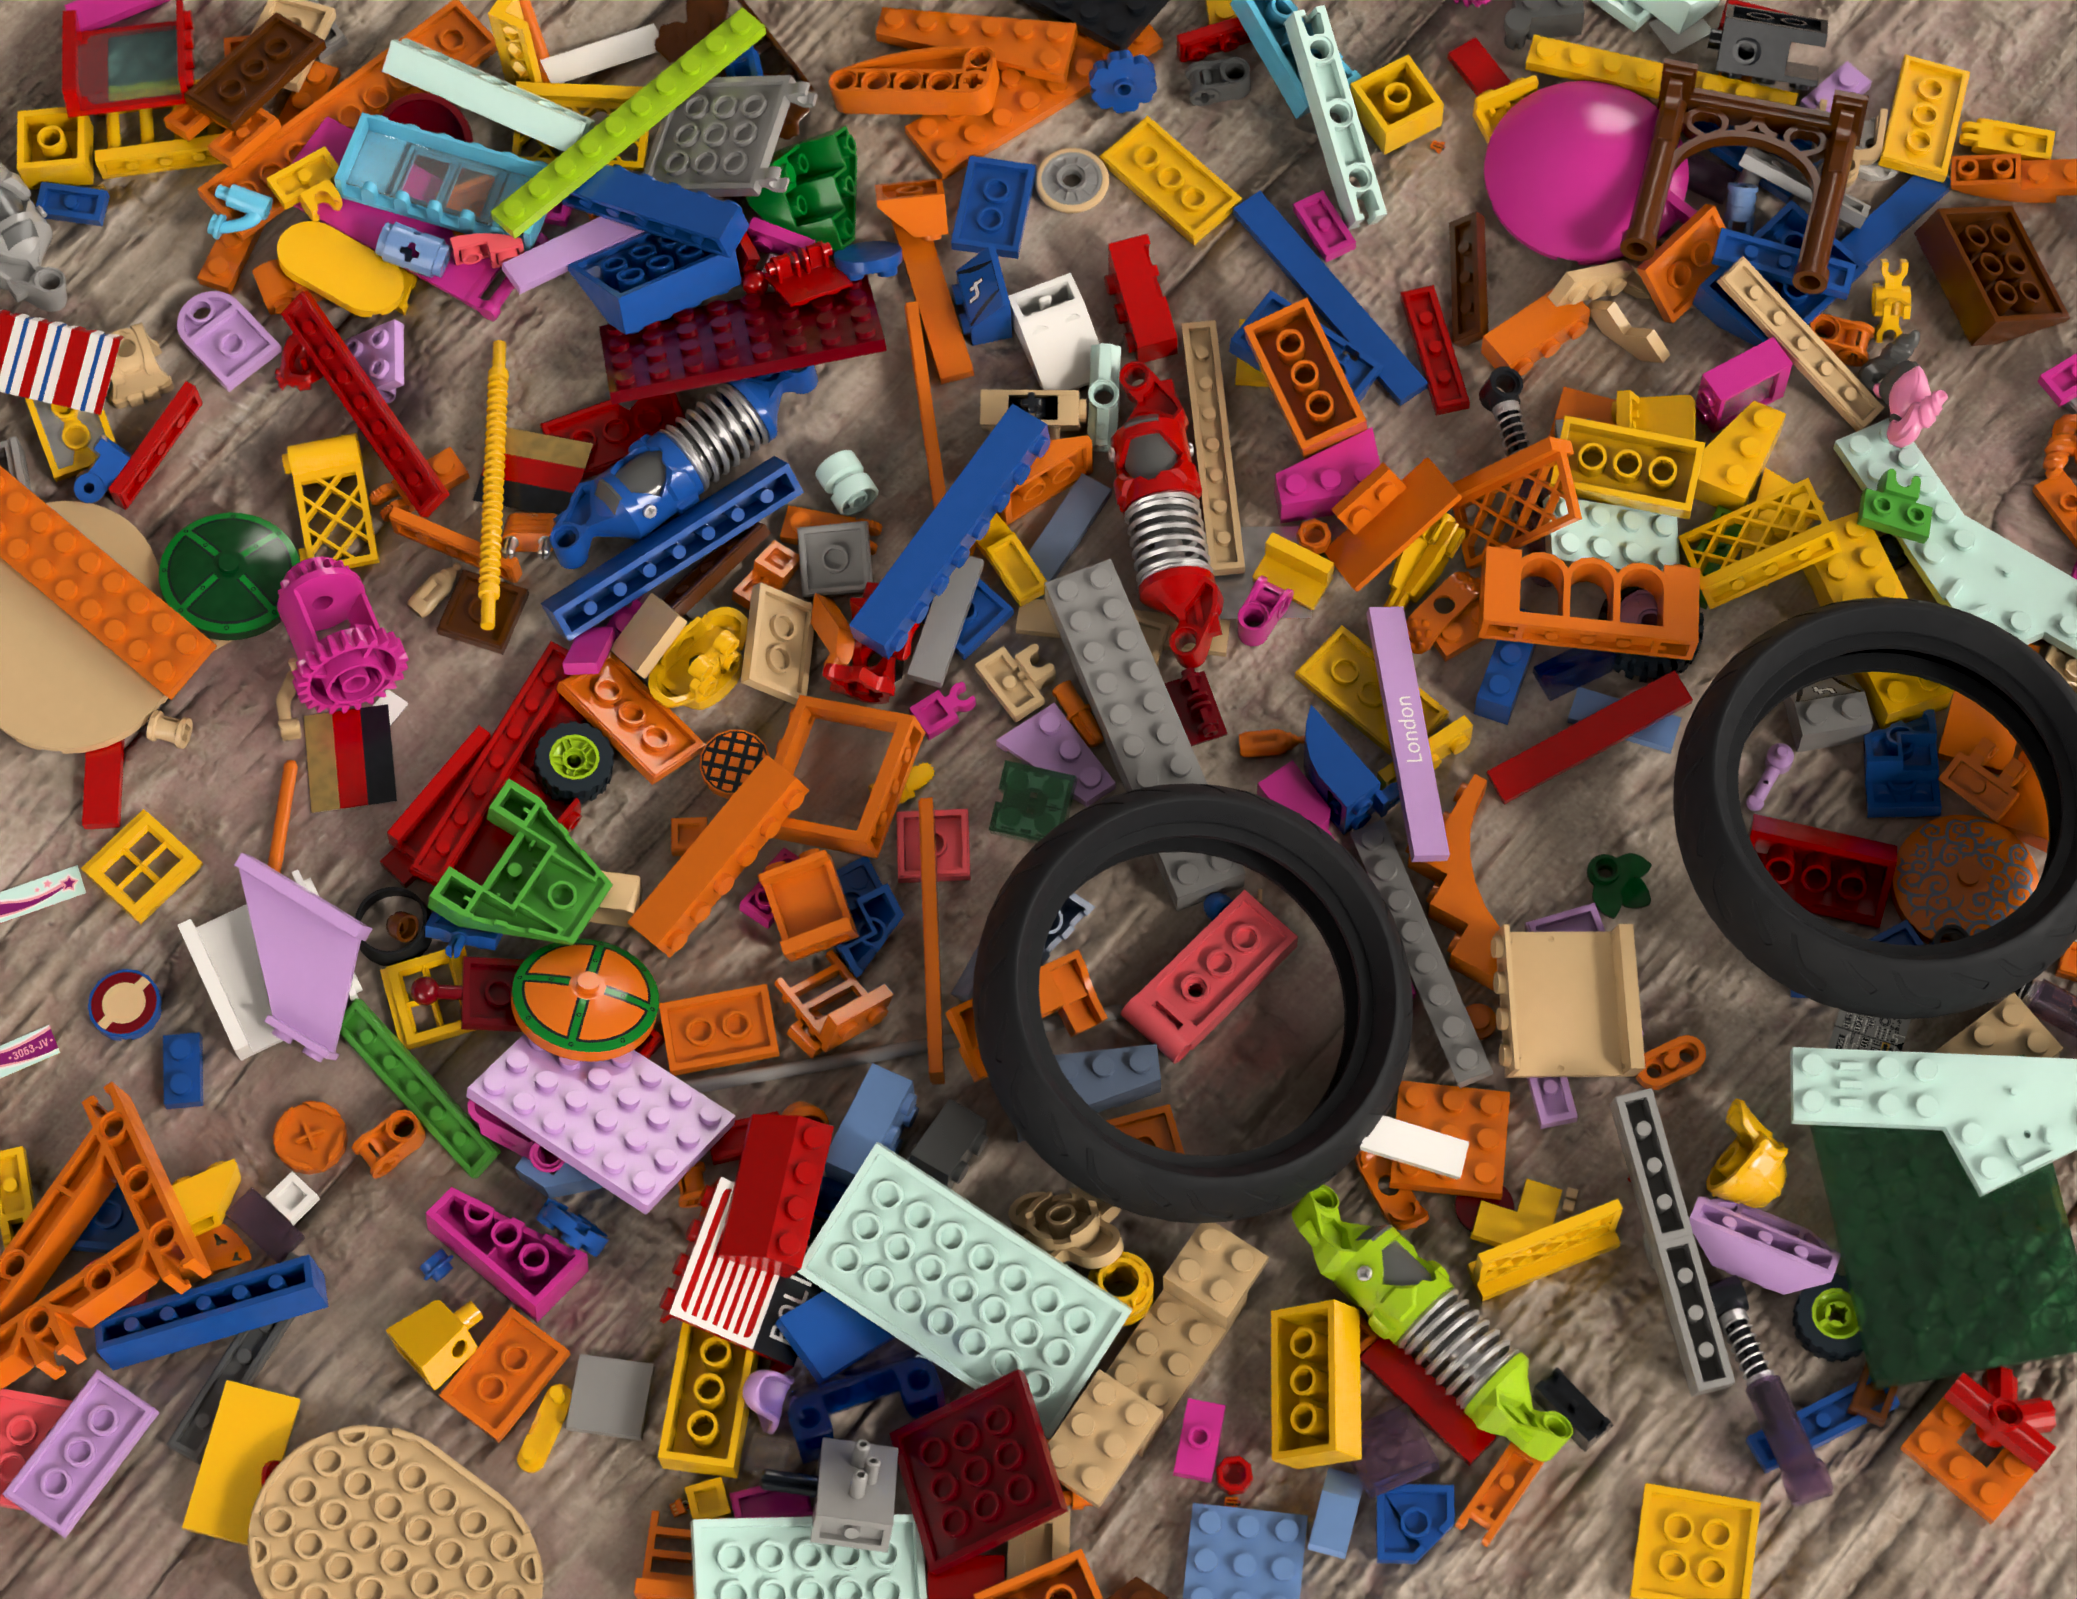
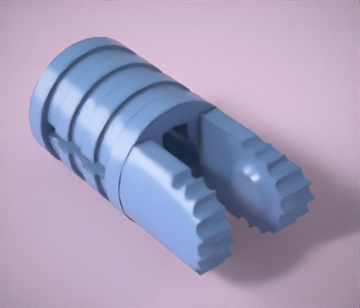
M1740 182L1728 183L1727 189L1729 191L1727 193L1726 212H1724L1723 223L1726 229L1732 230L1733 221L1745 222L1742 233L1753 236L1756 193L1759 186Z

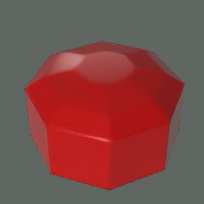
M1240 1455L1225 1457L1216 1468L1217 1486L1228 1495L1244 1494L1253 1483L1251 1464Z

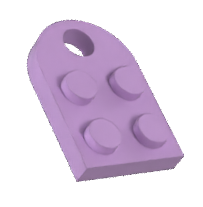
M209 291L198 294L188 300L179 312L177 329L183 344L228 392L282 352L280 344L237 299L227 293ZM200 308L211 310L206 318L196 319L193 317L194 313Z

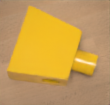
M434 1300L393 1324L385 1331L398 1353L435 1391L476 1351L477 1345L468 1330L481 1321L483 1316L472 1301H468L453 1313L441 1300Z

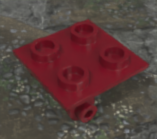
M1193 667L1187 668L1181 672L1182 678L1164 683L1191 746L1228 735L1204 671L1196 672Z

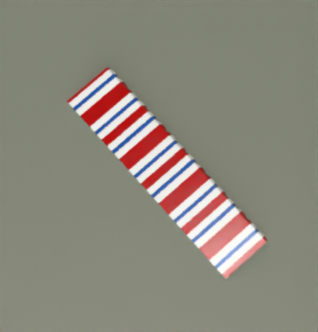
M0 309V392L101 415L120 343L124 337L117 334L105 335L103 331L99 330L86 331V328L81 326H67L63 322H49L45 318H30L27 314H11L8 310Z

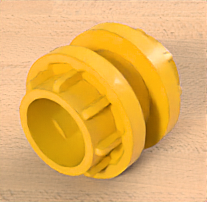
M1122 1252L1121 1256L1112 1264L1090 1270L1088 1280L1108 1292L1106 1288L1116 1281H1125L1135 1287V1290L1127 1296H1114L1133 1309L1123 1326L1138 1322L1148 1313L1154 1298V1280L1149 1266L1140 1257L1129 1252Z

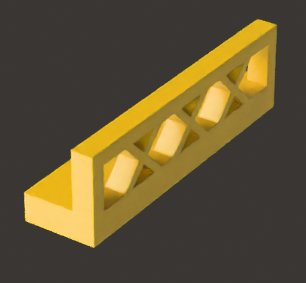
M497 0L488 12L505 81L515 86L516 82L543 83L528 22L524 21L519 0Z

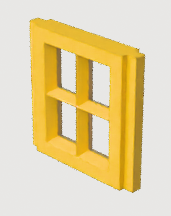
M143 809L81 867V870L141 925L204 864ZM149 831L162 844L142 862L129 849ZM168 848L180 861L162 878H159L147 866ZM125 855L137 867L120 884L116 885L104 873ZM143 872L155 884L135 902L123 889Z
M465 946L458 958H454V953L452 958L447 956L444 949L386 966L385 969L380 970L397 1037L407 1049H415L475 1031L461 1029V1020L444 1024L438 1004L439 999L431 1004L437 1027L417 1032L411 1008L419 1006V1004L414 1000L409 1001L403 980L404 976L421 971L423 976L431 977L429 969L449 963L454 985H462L463 956L468 957Z

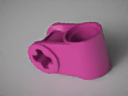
M1261 575L1254 583L1249 596L1238 612V637L1240 641L1248 646L1263 644L1268 639L1279 619L1288 610L1293 599L1294 590L1290 588L1284 590L1269 583L1268 578ZM1249 622H1258L1261 625L1257 627H1250L1246 624Z

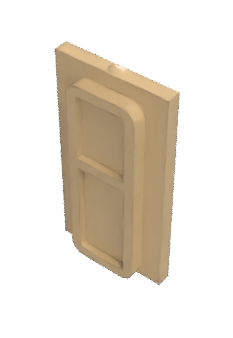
M1068 1509V1512L1008 1540L1007 1580L1070 1553V1509Z

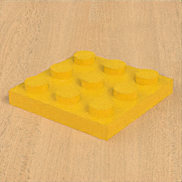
M1645 1483L1629 1599H1749L1761 1502Z

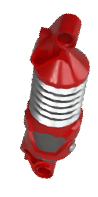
M1132 361L1122 367L1119 373V380L1128 399L1137 406L1127 421L1111 437V448L1108 450L1109 461L1114 462L1117 476L1114 481L1116 501L1120 511L1124 514L1125 523L1129 525L1127 534L1131 537L1132 558L1136 560L1134 570L1138 572L1136 581L1138 582L1140 602L1151 609L1170 616L1179 623L1169 638V645L1177 662L1182 667L1197 668L1205 662L1213 637L1222 635L1219 616L1223 610L1224 598L1218 585L1215 583L1213 568L1210 566V556L1207 554L1208 544L1205 542L1204 521L1201 519V509L1199 508L1202 488L1199 472H1197L1196 466L1191 460L1194 454L1193 444L1188 443L1186 434L1190 422L1179 399L1176 397L1172 378L1160 381L1144 363ZM1137 380H1144L1140 385L1131 386ZM1193 541L1197 542L1196 546L1188 545ZM1194 553L1200 554L1198 558H1194V557H1190V556L1193 555ZM1153 555L1157 556V559H1147ZM1186 644H1195L1192 650L1188 652L1181 651Z

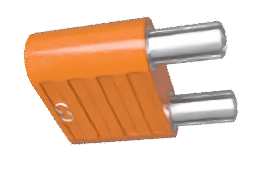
M553 513L510 514L506 519L502 534V556L507 559L509 555V559H512L515 552H537V556L540 559H543V555L547 559L550 551L553 550L550 543V534L555 526L553 519L558 515Z

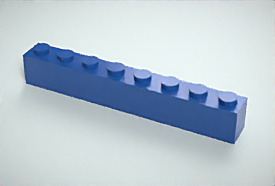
M1014 404L1009 407L849 624L855 640L888 660L894 651L899 652L908 640V632L915 623L919 624L923 621L928 613L930 602L936 595L940 596L947 588L950 580L949 576L956 567L961 568L965 564L970 554L969 549L974 542L984 538L989 530L990 521L996 512L1001 513L1006 508L1010 500V493L1017 484L1022 485L1031 470L1030 466L1035 459L1043 457L1047 452L1051 440L1048 425Z
M773 456L540 604L557 633L571 641L803 494L804 491L790 465L780 458Z

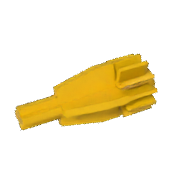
M1445 513L1397 557L1388 583L1391 586V593L1383 607L1403 606L1405 610L1409 601L1417 603L1441 575L1449 561V557L1453 559L1466 536L1465 530L1458 527L1459 524L1455 522L1456 520L1453 516Z

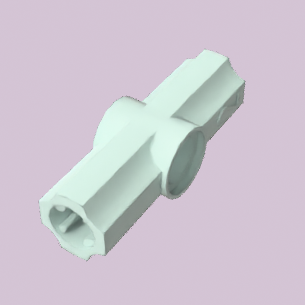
M1106 343L1091 345L1087 435L1092 440V450L1096 452H1108L1109 448H1111V437L1118 430L1121 346ZM1106 391L1113 395V399L1108 404H1099L1096 402L1095 396L1100 392Z

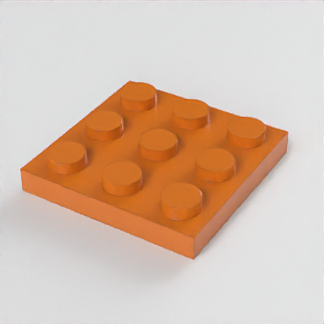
M1401 1080L1398 1088L1395 1119L1468 1141L1469 1145L1461 1178L1456 1180L1392 1160L1389 1188L1501 1200L1510 1092L1468 1087L1459 1088L1458 1086Z

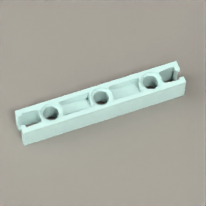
M1325 5L1315 7L1308 16H1306L1304 9L1294 11L1284 24L1343 222L1348 230L1360 226V223L1365 218L1363 213L1360 214L1357 200L1362 199L1369 216L1367 219L1368 225L1377 224L1387 214ZM1302 17H1304L1306 24L1311 23L1313 36L1307 34ZM1310 48L1318 50L1322 59L1315 58ZM1330 112L1336 113L1340 117L1341 123L1334 122L1330 117ZM1349 176L1355 177L1359 181L1360 188L1354 187L1350 183Z
M402 38V41L391 40L382 72L429 93L443 97L454 104L563 152L595 126L596 121L413 40L408 38Z

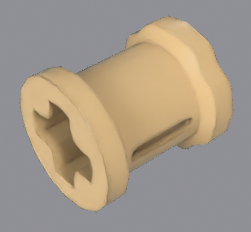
M155 710L150 716L147 725V739L154 742L160 739L175 743L176 748L184 749L191 737L192 720L187 717L177 719L165 716L162 711Z

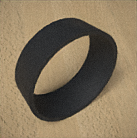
M386 887L376 890L368 895L357 909L355 918L361 921L365 912L374 903L387 897H408L417 901L421 906L423 926L417 938L408 946L395 951H382L373 948L366 941L361 940V952L376 964L390 966L420 957L432 942V938L425 937V925L431 915V911L416 894L405 888Z

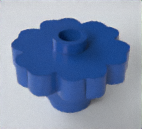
M1129 50L1110 52L1106 61H1096L1089 73L1092 99L1102 109L1113 106V110L1119 114L1126 111H1136L1139 103L1150 102L1157 90L1153 63L1148 61L1145 55L1133 57Z

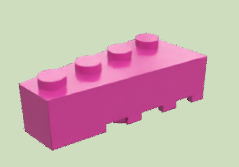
M453 1187L425 1212L428 1231L536 1323L589 1271L587 1253L576 1248L573 1250L559 1243L558 1239L546 1233L543 1235L525 1226L524 1222L514 1217L510 1219L496 1212L493 1207Z

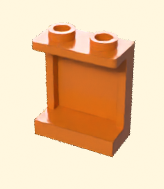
M818 848L804 851L799 855V859L787 864L785 861L772 863L765 867V872L757 875L759 882L765 889L782 940L780 945L783 954L790 962L859 937L833 859L826 850L820 851Z

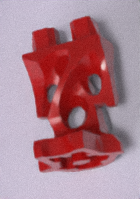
M867 582L862 598L851 597L852 620L879 583ZM921 623L914 624L908 632L906 644L899 652L894 651L889 660L882 656L876 666H868V660L875 651L855 640L852 666L826 663L823 668L822 676L831 682L830 691L865 703H889L890 696L895 694L894 683L902 679L904 661L911 654L912 638Z

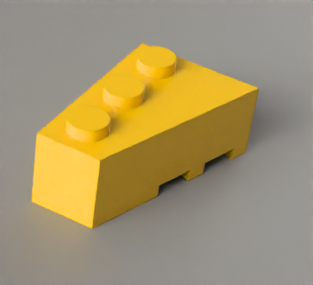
M1753 401L1704 448L1694 498L1716 508L1720 505L1731 511L1746 506L1781 434L1786 413L1757 401Z

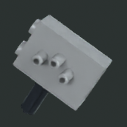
M823 1437L816 1476L772 1469L763 1470L760 1482L763 1490L814 1497L810 1542L888 1552L894 1520L898 1447L870 1444L866 1440L855 1442Z

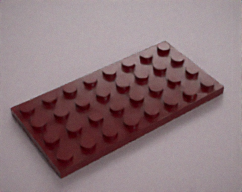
M865 274L861 280L852 281L853 286L842 289L836 294L810 300L809 303L801 306L790 307L775 291L761 296L758 294H748L737 300L727 302L717 300L706 306L685 308L672 314L669 319L651 323L643 327L641 331L625 335L609 323L599 326L612 405L887 351L868 275Z

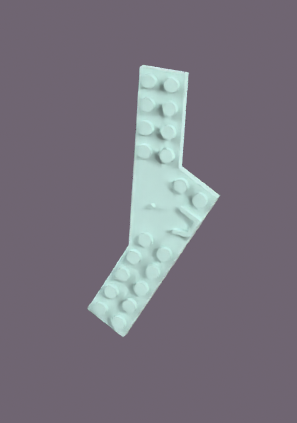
M1889 418L1835 441L1833 449L1862 492L1866 488L1877 491L1878 481L1888 469L1896 471V480L1903 487L1911 485V479L1914 476L1920 477V494L1916 503L1933 508L1929 538L1922 544L1895 535L1892 536L1897 538L1904 550V554L1938 604L1962 610L1989 621L2016 636L2027 645L2043 639L2077 659V579L1964 515L1915 442L1903 448H1898L1889 443L1887 437Z

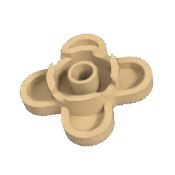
M1079 1187L1069 1188L1070 1194L1053 1196L1052 1191L1047 1193H1028L1016 1199L1010 1206L1008 1215L1013 1230L1062 1263L1071 1261L1084 1268L1098 1269L1115 1262L1123 1252L1120 1232L1114 1225L1110 1224L1120 1213L1121 1208L1112 1206L1088 1194Z

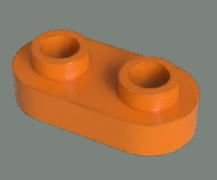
M1679 1036L1644 1053L1645 1069L1635 1077L1638 1083L1646 1089H1663L1698 1072L1702 1068L1706 1058L1705 1046L1694 1036ZM1688 1053L1691 1055L1692 1061L1684 1062L1679 1055ZM1650 1068L1657 1069L1660 1076L1651 1077L1648 1075L1647 1070Z

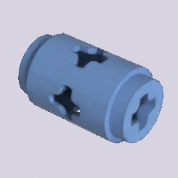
M386 222L378 238L375 254L382 256V260L387 263L407 268L412 272L429 278H433V276L441 278L450 260L452 246L445 244V240L419 232L412 227L395 222L394 225ZM410 242L416 244L415 250L420 252L418 258L412 257L413 251L408 248Z

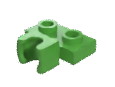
M1894 469L1885 471L1878 481L1877 491L1866 488L1861 494L1857 525L1924 544L1930 535L1933 508L1916 503L1920 494V477L1914 476L1911 479V485L1903 487L1898 484Z

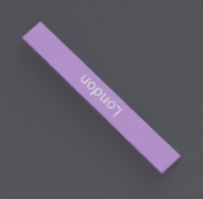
M1369 607L1366 615L1411 862L1447 861L1450 852L1404 607Z

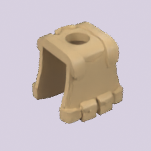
M142 322L131 325L130 329L123 328L111 333L124 337L120 343L111 377L112 392L110 397L115 408L122 409L127 407V405H131V408L145 404L144 400L146 399L148 402H152L162 398V393L166 394L174 389L171 377L160 368L155 359L156 356L162 353L159 343L149 337Z

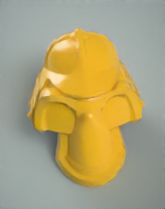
M1737 1098L1731 1103L1725 1122L1738 1136L1712 1167L1706 1179V1189L1713 1197L1716 1196L1737 1204L1742 1203L1751 1208H1764L1773 1199L1781 1195V1190L1787 1177L1785 1157L1788 1154V1148L1784 1146V1143L1778 1142L1772 1137L1773 1133L1760 1123L1749 1107L1746 1106L1744 1100Z

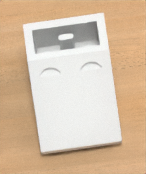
M1068 273L1009 295L1012 326L1041 389L1076 390L1089 385L1091 345H1097L1099 341L1085 302L1072 274Z

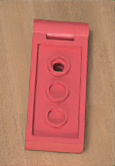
M1244 889L1124 1006L1120 1015L1152 1044H1157V1049L1176 1064L1214 1030L1297 948L1298 936ZM1196 990L1199 991L1201 995L1194 997L1191 996L1189 993L1191 991Z

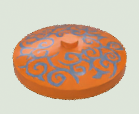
M1949 815L1923 824L1904 841L1897 853V864L1890 888L1894 906L1901 920L1905 921L1907 919L1920 939L1928 944L1935 933L1945 925L1954 924L1960 926L1967 931L1969 936L1994 926L2012 914L2036 890L2039 876L2028 849L2008 829L1996 822L1978 816ZM1942 940V941H1940V942H1941V943H1945V942H1951V941H1949V940Z

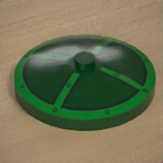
M220 513L206 516L183 528L165 548L159 565L161 595L164 602L208 638L230 641L255 637L267 632L282 621L277 610L278 590L282 589L280 582L284 579L286 573L300 562V558L289 537L269 521L244 513Z

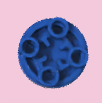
M889 241L854 243L834 253L835 266L851 281L861 280L865 274L877 273L879 277L894 276L898 274L897 266L903 261L901 246Z

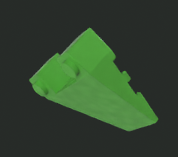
M508 779L490 805L487 820L515 838L482 886L449 866L429 895L428 908L458 927L574 945L613 884L584 850H581L569 836V832L562 823H558L548 811L546 804L541 798Z

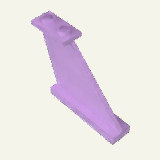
M241 853L234 865L240 871L272 1016L268 1015L264 1022L274 1027L272 1034L289 1044L294 1039L305 1047L302 1052L318 1062H322L323 1058L336 1061L339 1056L336 1053V1048L361 940H367L372 928L253 856Z

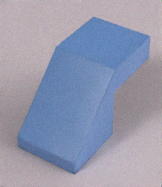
M525 1156L515 1166L520 1180L548 1198L602 1188L601 1185L566 1162L554 1175L538 1170Z
M1328 1468L1308 1550L1345 1559L1366 1477Z

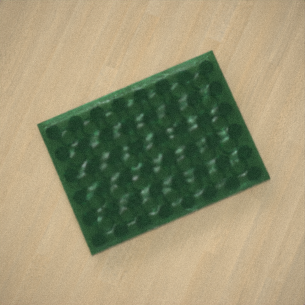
M1810 1125L1874 1391L1962 1375L1963 1372L1968 1374L2077 1354V1253L2053 1162L1980 1197L1943 1130Z

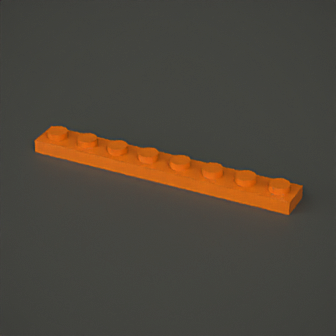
M314 61L299 93L291 92L278 118L281 126L332 90L341 76L339 68ZM265 225L244 241L235 233L222 234L218 240L216 239L197 277L199 284L231 294Z

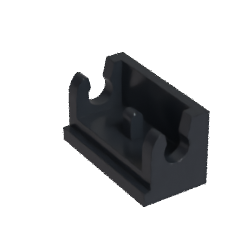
M1556 1367L1552 1375L1545 1382L1542 1379L1534 1387L1532 1398L1545 1412L1556 1411L1565 1416L1573 1428L1571 1438L1586 1452L1613 1427L1612 1421L1605 1417L1563 1374L1564 1372L1559 1367Z

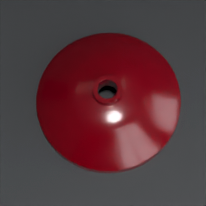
M413 93L405 95L391 103L381 114L394 122L404 125L413 124L425 131L436 134L445 133L460 141L473 142L470 125L462 111L452 102L435 94ZM417 155L414 162L415 166L444 181L450 164ZM462 168L457 182L462 178L467 169Z

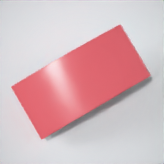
M476 233L450 238L456 266L475 264L489 257L492 269L502 267V263L525 253L522 238L517 237L514 239L511 235Z

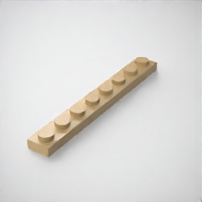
M1216 320L1182 323L1181 330L1196 461L1202 488L1201 504L1206 543L1208 544L1207 554L1210 556V566L1213 568L1214 576L1245 573V562Z

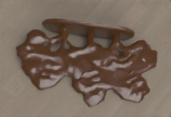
M686 0L687 21L685 23L677 21L663 24L659 29V37L655 40V49L669 63L675 62L731 17L728 12L729 0ZM737 0L741 8L743 7L762 23L744 0ZM765 26L766 35L764 38L766 40L759 46L753 47L760 55L772 46L784 61V66L777 74L763 72V75H795L799 81L809 82ZM725 68L715 77H727ZM810 84V87H809V90H808V91H809V92H814L815 90H814V88L812 87V85ZM790 103L779 137L790 140L792 137L798 136L799 122L809 113L810 108Z

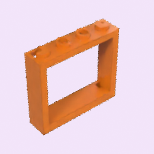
M799 695L795 707L789 713L788 726L784 736L778 741L774 759L793 775L815 719L894 734L857 831L787 817L781 824L779 832L773 838L878 859L925 731L914 715Z

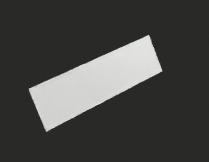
M651 24L542 59L540 62L551 83H564L658 52L654 45L656 38L659 37V33L655 25Z

